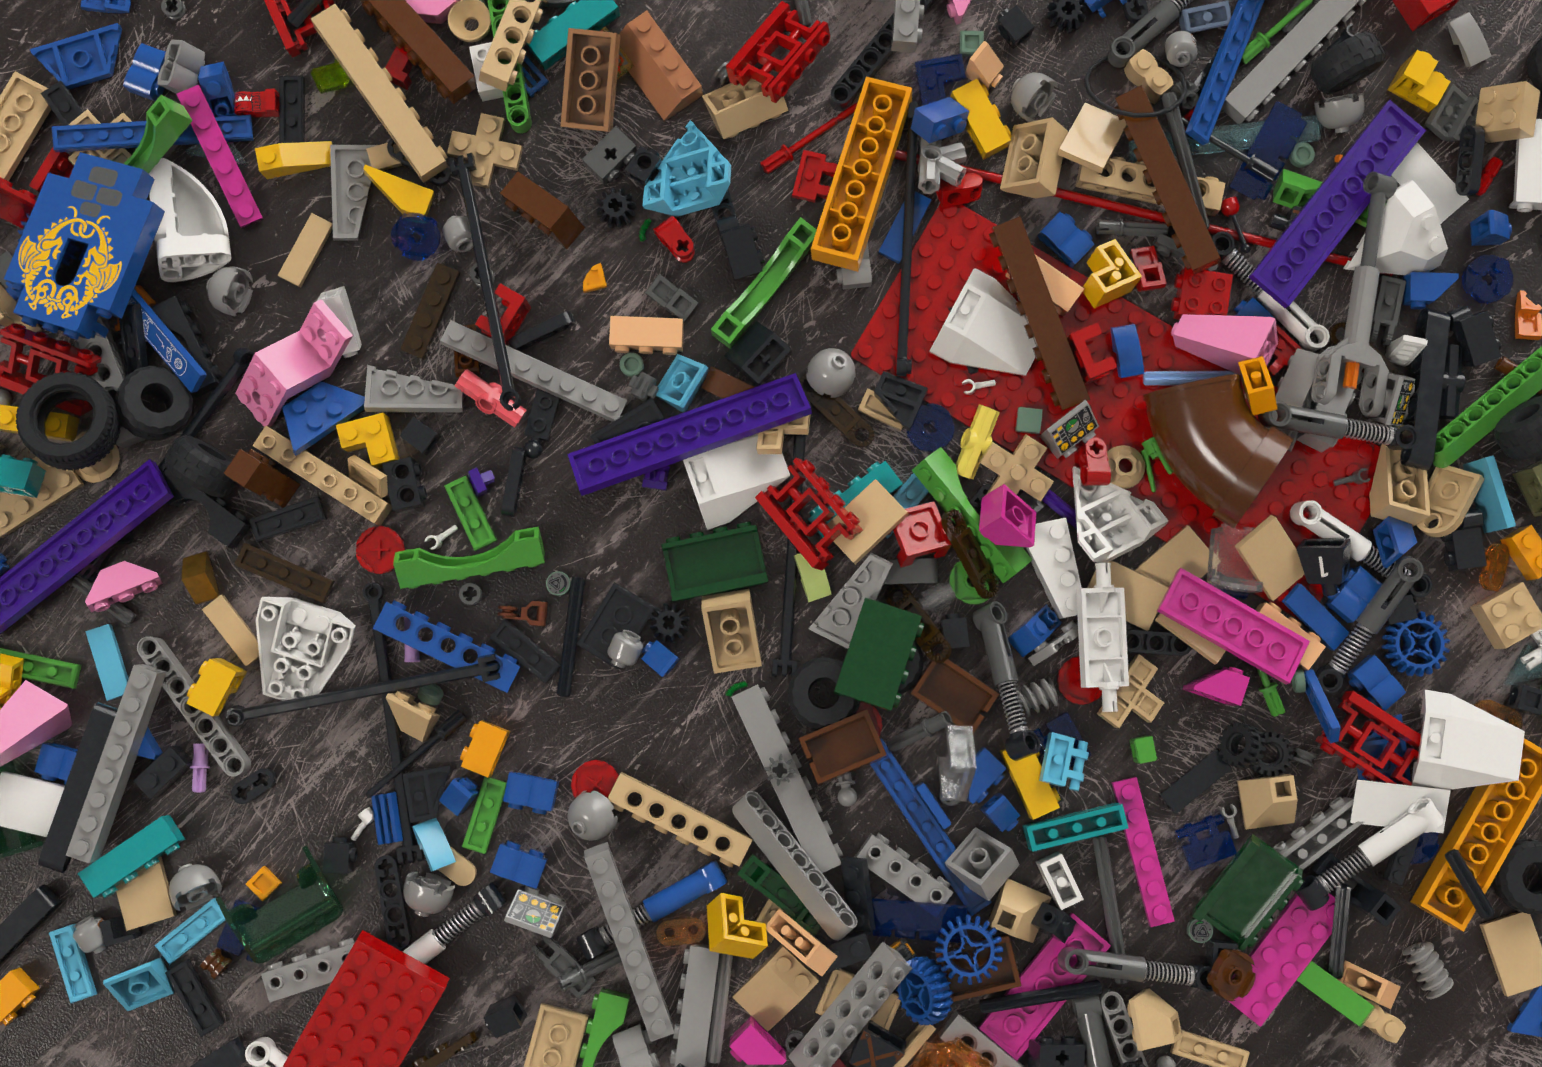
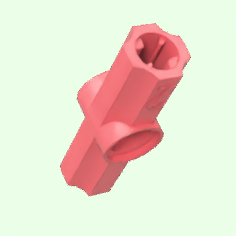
M468 369L462 373L455 384L456 388L475 400L479 410L485 414L494 413L514 428L527 411L522 406H519L516 410L514 408L512 411L506 410L500 403V395L503 392L502 386L494 382L488 384ZM511 399L508 404L512 406L515 402Z

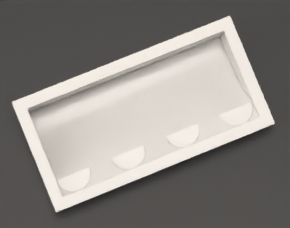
M2 771L0 774V826L47 837L65 785Z

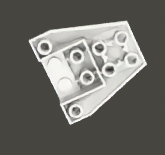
M974 268L929 352L953 364L1026 376L1035 359L1032 348L1036 347L1034 339H1029L1026 334L1024 325L1027 324L1024 315H1019L1015 305L1017 301L995 278Z
M758 434L683 460L707 530L732 522L758 502L755 497L761 491L766 492L770 485L777 487L790 477L783 453H757Z
M261 597L256 617V630L263 695L285 701L320 694L349 651L356 626L341 612L307 601L288 597Z
M1424 690L1421 714L1424 715L1418 761L1414 762L1411 786L1452 790L1519 781L1525 731L1452 694Z

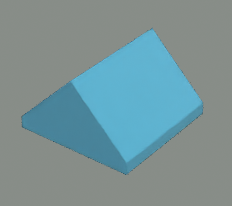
M677 354L658 385L659 390L656 397L682 413L686 412L700 390L709 368L704 364Z
M163 957L103 980L104 986L127 1011L174 994V988L165 974L167 968Z

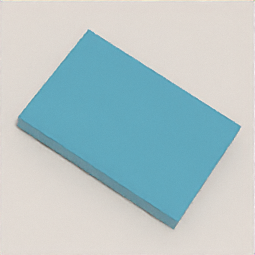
M1494 455L1463 464L1464 470L1480 474L1485 479L1474 499L1476 508H1479L1483 515L1482 528L1484 534L1516 526Z

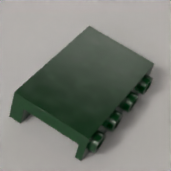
M751 522L737 524V529L728 530L727 527L713 529V534L704 535V532L689 534V539L680 540V536L666 539V543L661 544L673 602L768 583L757 525H751Z
M865 597L834 694L885 709L887 712H891L892 707L897 708L902 695L897 693L900 684L905 685L909 670L905 669L907 661H913L917 647L912 645L915 637L920 638L924 624L920 623L922 616Z
M1251 834L1195 905L1192 916L1199 922L1203 919L1235 941L1238 944V949L1243 952L1247 946L1251 948L1259 937L1257 933L1261 928H1268L1274 917L1272 915L1277 909L1281 911L1289 900L1287 896L1292 890L1296 892L1301 887L1304 881L1302 879L1303 870L1258 837Z

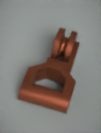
M531 601L526 607L521 608V617H517V614L513 613L514 610L518 611V607L498 606V609H502V612H498V616H502L504 619L525 620L529 625L546 626L548 602ZM531 606H538L536 621L530 620L527 616V610Z

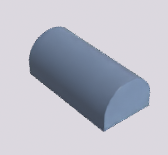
M1229 0L1184 9L1179 14L1181 31H1188L1189 33L1228 26L1231 19Z

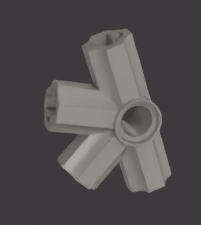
M921 137L918 189H921L924 194H932L935 191H939L940 179L956 187L961 183L966 174V168L959 164L966 162L967 158L965 147L961 142L941 147L942 139L929 144Z

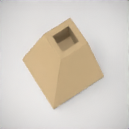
M404 691L388 693L386 699L400 730L421 742H426L441 716L435 713L436 708L425 703L414 702L415 697Z
M1280 774L1278 776L1237 780L1246 830L1295 822L1298 799L1294 775Z
M1008 878L1002 885L988 919L990 922L989 926L995 927L997 930L1013 937L1033 943L1039 929L1031 924L1042 902L1049 904L1052 897Z
M1150 988L1142 990L1129 1000L1127 1010L1129 1017L1132 1018L1134 1027L1132 1037L1133 1041L1137 1043L1138 1051L1172 1044L1182 1037L1178 1011Z

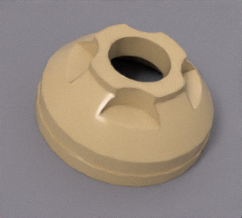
M460 0L449 11L448 25L451 32L458 39L464 42H477L483 39L490 31V13L487 6L480 0ZM470 19H475L479 22L478 28L474 31H469L465 28L466 22Z
M1125 445L1116 446L1108 450V462L1111 469L1110 483L1123 489H1128L1138 484L1145 472V462L1142 455L1135 448ZM1121 459L1131 461L1132 469L1130 472L1124 473L1120 471L1118 465Z

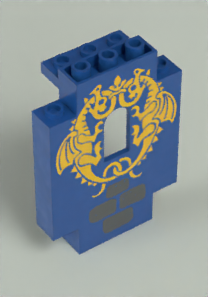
M80 152L69 178L52 173L47 174L4 277V280L12 284L13 290L21 293L13 313L22 318L21 322L32 327H36L37 324L43 325V329L56 334L60 330L64 332L65 336L78 340L79 336L86 339H94L95 336L106 338L109 329L97 322L99 316L111 319V316L122 319L165 213L157 204L147 200L155 179L145 170ZM70 239L88 244L74 280L66 286L58 285L55 278Z

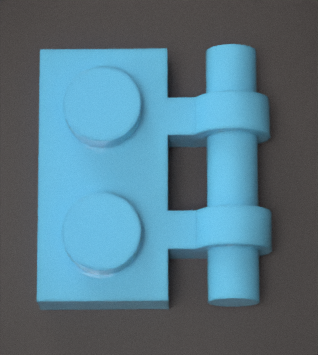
M1054 732L1048 733L1039 781L1065 787L1068 778L1071 780L1069 789L1079 791L1080 783L1084 781L1085 776L1083 774L1084 763L1088 760L1089 755L1087 752L1088 742L1079 741L1078 747L1075 749L1073 748L1075 738ZM1071 757L1075 758L1073 771L1069 770Z

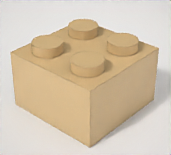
M1527 81L1481 88L1475 126L1483 127L1485 141L1492 143L1534 137L1540 91Z
M1523 582L1510 584L1470 607L1494 649H1506L1542 629V613Z

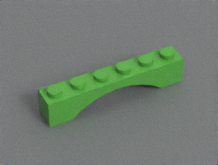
M160 95L146 112L145 132L139 146L124 164L143 169L149 174L193 121L185 107Z
M1283 169L1273 189V202L1289 208L1293 206L1304 207L1323 182ZM1370 203L1355 221L1364 227L1367 224Z
M800 217L764 266L762 272L757 275L748 288L711 328L712 336L729 349L732 348L810 251L817 229Z
M942 447L934 451L912 469L913 473L945 512L956 509L959 510V513H962L961 516H964L963 519L967 527H970L993 572L1002 583H1005L1032 561V558L1023 547L995 545L979 531L980 515L968 501L958 478L957 467Z
M538 526L516 530L500 545L481 554L449 557L430 553L421 548L395 552L393 565L400 589H414L420 585L430 583L440 584L447 580H463L475 575L486 576L492 572H508L525 566L536 567L545 563V550Z
M605 988L601 989L600 994H595L592 1003V1009H596L594 1019L589 1018L586 1033L590 1034L588 1044L583 1043L580 1058L584 1059L582 1067H594L597 1054L605 1040L624 1023L630 994Z

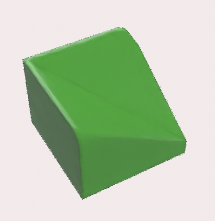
M1142 736L1129 740L1135 763L1141 764L1157 760L1153 736Z

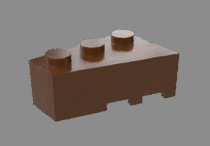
M517 172L500 192L506 200L504 203L506 207L514 213L516 211L520 212V216L531 225L534 223L543 234L552 237L566 249L570 247L585 228L567 205L520 172Z
M240 449L223 473L246 489L260 496L261 494L265 495L266 499L271 502L274 501L283 508L286 507L301 485L275 468L277 464L275 461L252 449L249 452Z

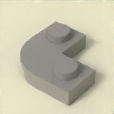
M1070 621L1061 628L1063 633L1049 643L1044 641L1034 649L1035 653L1028 658L1032 665H1037L1056 653L1060 647L1078 637V622Z

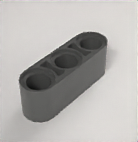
M915 559L912 565L902 568L898 560H888L893 565L883 586L939 583L938 559Z

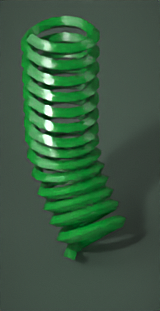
M645 219V222L640 227V241L646 240V231L652 222L650 219Z
M744 680L741 683L730 686L731 688L727 690L725 695L732 697L733 693L739 688L748 687L746 681Z

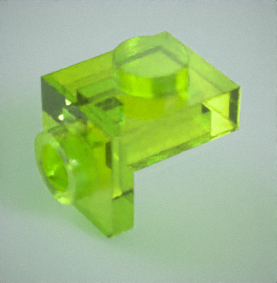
M337 59L332 64L313 68L311 71L320 94L345 88L350 80Z

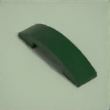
M752 854L738 871L737 875L756 890L758 889L814 936L821 928L820 924L783 877Z

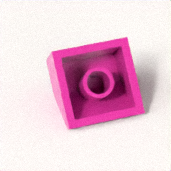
M1005 484L982 497L979 531L985 538H988L995 545L1029 548L1034 546L1036 511Z
M1223 667L1222 670H1213L1185 684L1182 690L1226 705L1241 706L1250 677L1244 676L1243 670L1234 667Z
M752 1016L730 1037V1053L738 1062L743 1060L747 1065H783L787 1061L786 1050Z

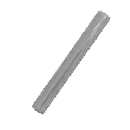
M722 953L719 956L707 1061L714 1064L720 1063L733 959V955Z

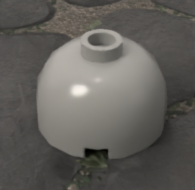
M1036 72L1018 78L1013 84L1011 104L1015 112L1027 122L1035 121L1032 118L1037 114L1039 117L1044 115L1056 97V94L1053 92L1054 86L1058 88L1056 81L1043 73Z
M1359 93V98H1354L1353 94L1326 98V102L1321 105L1319 101L1314 102L1317 120L1322 126L1328 129H1335V133L1350 131V126L1358 123L1363 116L1365 108L1364 94Z
M231 266L221 268L215 272L206 285L208 298L212 306L234 317L237 316V312L243 313L249 305L253 290L249 289V282H253L250 272Z
M827 348L819 351L810 360L807 366L808 373L806 377L810 386L818 394L824 395L825 393L832 395L831 398H836L844 395L852 386L856 375L855 365L846 352L836 348Z
M583 791L570 804L567 814L568 823L572 831L580 838L588 841L599 840L607 836L616 827L618 818L617 816L614 817L612 812L614 809L613 804L597 791H592L591 793Z
M186 864L179 868L170 881V900L178 911H181L180 907L184 906L186 910H192L212 900L214 897L211 894L216 890L220 893L222 884L215 872L208 866Z
M419 872L408 873L404 883L403 894L405 902L410 908L415 910V914L428 917L429 914L441 912L447 907L455 889V885L450 887V880L432 873H426V877L418 876Z

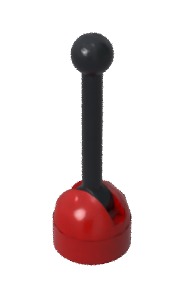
M1237 197L1227 198L1222 201L1220 210L1225 216L1232 218L1242 244L1241 251L1248 253L1251 247L1246 243L1236 217L1240 206Z

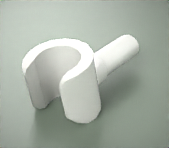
M966 379L962 382V385L967 383L973 385L972 390L964 391L966 395L973 394L976 389L996 385L995 380L974 383V381Z
M453 525L439 535H429L425 538V542H429L434 538L436 545L430 548V550L439 549L442 546V541L457 531L458 528L456 525Z
M370 807L358 814L362 822L351 836L352 840L356 841L363 829L374 821V813Z

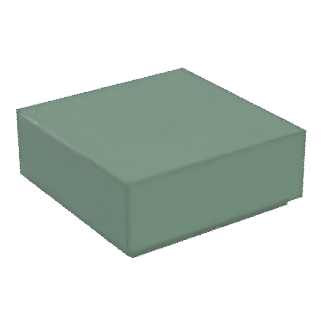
M960 31L959 56L971 57L984 42V31Z
M1018 407L1015 432L1040 434L1043 409Z

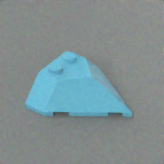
M691 120L686 125L687 132L681 139L677 138L658 166L659 172L654 180H649L645 185L643 195V207L645 209L678 217L720 205L730 185L731 164Z

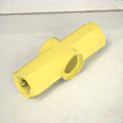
M979 404L970 428L965 430L961 438L960 445L962 449L956 462L958 475L974 480L980 464L979 461L992 442L991 434L999 416V411Z

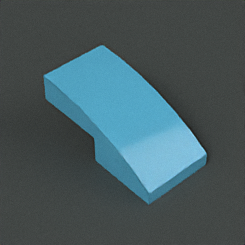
M436 817L412 826L420 850L423 849L431 872L456 862Z

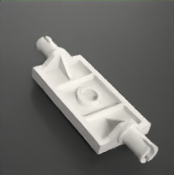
M1095 563L1096 585L1094 588L1076 589L1081 688L1099 687V690H1102V712H1118L1117 689H1119V686H1129L1124 588H1115L1114 585H1111V563Z

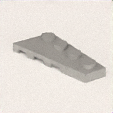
M330 145L334 241H356L359 238L371 186V180L364 174L363 170L364 165L372 167L366 149L377 145Z
M367 365L365 412H463L464 393L453 384L436 380L426 381L418 376H404L397 374L396 371L388 369L387 371L378 370L375 366Z
M871 553L809 627V630L848 649L865 597L876 601L893 563Z

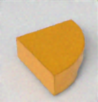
M601 263L594 265L586 274L583 281L584 293L607 288Z

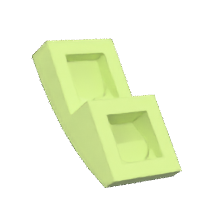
M801 553L794 555L808 603L832 595L825 569L821 571L812 568Z

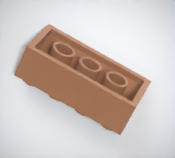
M647 10L630 21L619 33L621 35L619 51L628 62L624 67L664 122L703 96L702 85Z

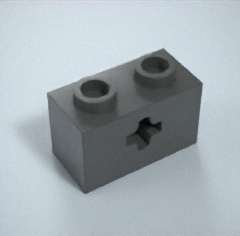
M615 126L582 161L584 166L603 185H606L608 182H613L619 176L620 170L629 164L637 152V147ZM609 155L612 156V157H613V156H616V159H615V160H613L612 158L608 159L607 156H609Z

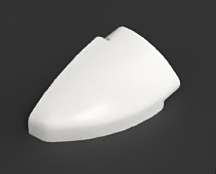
M161 158L158 164L149 172V175L155 179L149 193L150 201L165 211L154 238L160 277L166 282H178L212 273L231 261L229 234L223 213L213 195L199 180L168 159Z

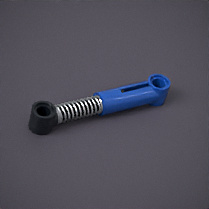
M714 860L704 865L691 875L643 900V906L640 905L641 908L636 907L637 910L633 909L638 927L640 928L641 925L648 923V920L655 923L704 894H708L726 884L728 881L718 862ZM607 924L601 928L595 926L576 937L587 960L601 954L609 948L608 945L611 942H614L610 927Z

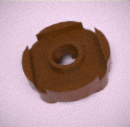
M1223 949L1207 976V982L1212 986L1215 994L1225 1000L1236 1001L1234 999L1238 997L1243 998L1250 992L1255 982L1256 973L1252 972L1254 961L1248 954L1239 950ZM1232 973L1235 974V977L1233 979L1231 978Z

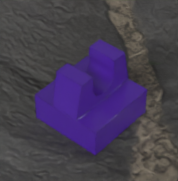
M670 466L645 473L642 487L667 491Z
M477 468L468 471V478L477 498L487 493L486 486L495 482L492 471L489 470L481 474Z

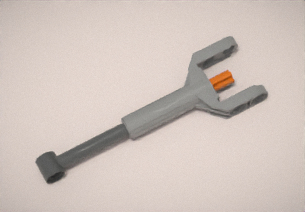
M1372 171L1366 176L1363 183L1364 191L1371 194L1361 264L1354 269L1344 339L1337 345L1328 347L1317 356L1311 397L1314 402L1323 405L1328 404L1337 391L1341 363L1345 364L1343 388L1356 389L1359 368H1364L1359 407L1363 415L1375 418L1383 410L1389 373L1382 356L1369 345L1380 270L1375 266L1385 201L1396 192L1397 181L1393 177ZM1329 364V370L1327 374H1325L1326 367ZM1377 377L1376 385L1373 387V380ZM1324 388H1326L1325 395L1322 398V391L1324 390ZM1373 400V408L1369 411V405Z

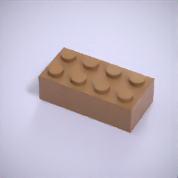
M568 28L560 127L610 132L613 129L621 35L612 32Z

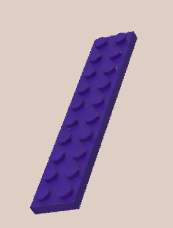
M1388 100L1248 278L1284 308L1289 307L1370 203L1371 194L1366 193L1363 189L1366 176L1372 171L1391 176L1426 130L1395 103Z
M796 373L577 450L569 453L568 457L581 496L808 416L812 414V410Z
M151 459L146 461L0 577V634L174 497L156 462Z

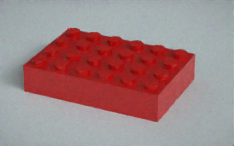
M362 930L283 1067H399L446 989L450 978Z

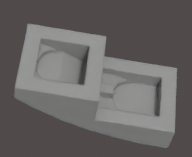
M1470 12L1447 22L1453 44L1459 45L1466 67H1471L1491 57L1486 40Z

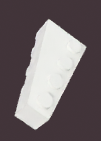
M1066 518L1037 523L1035 526L1034 546L1031 548L1024 547V550L1032 558L1031 563L1038 579H1040L1057 617L1062 619L1076 616V589L1082 587Z

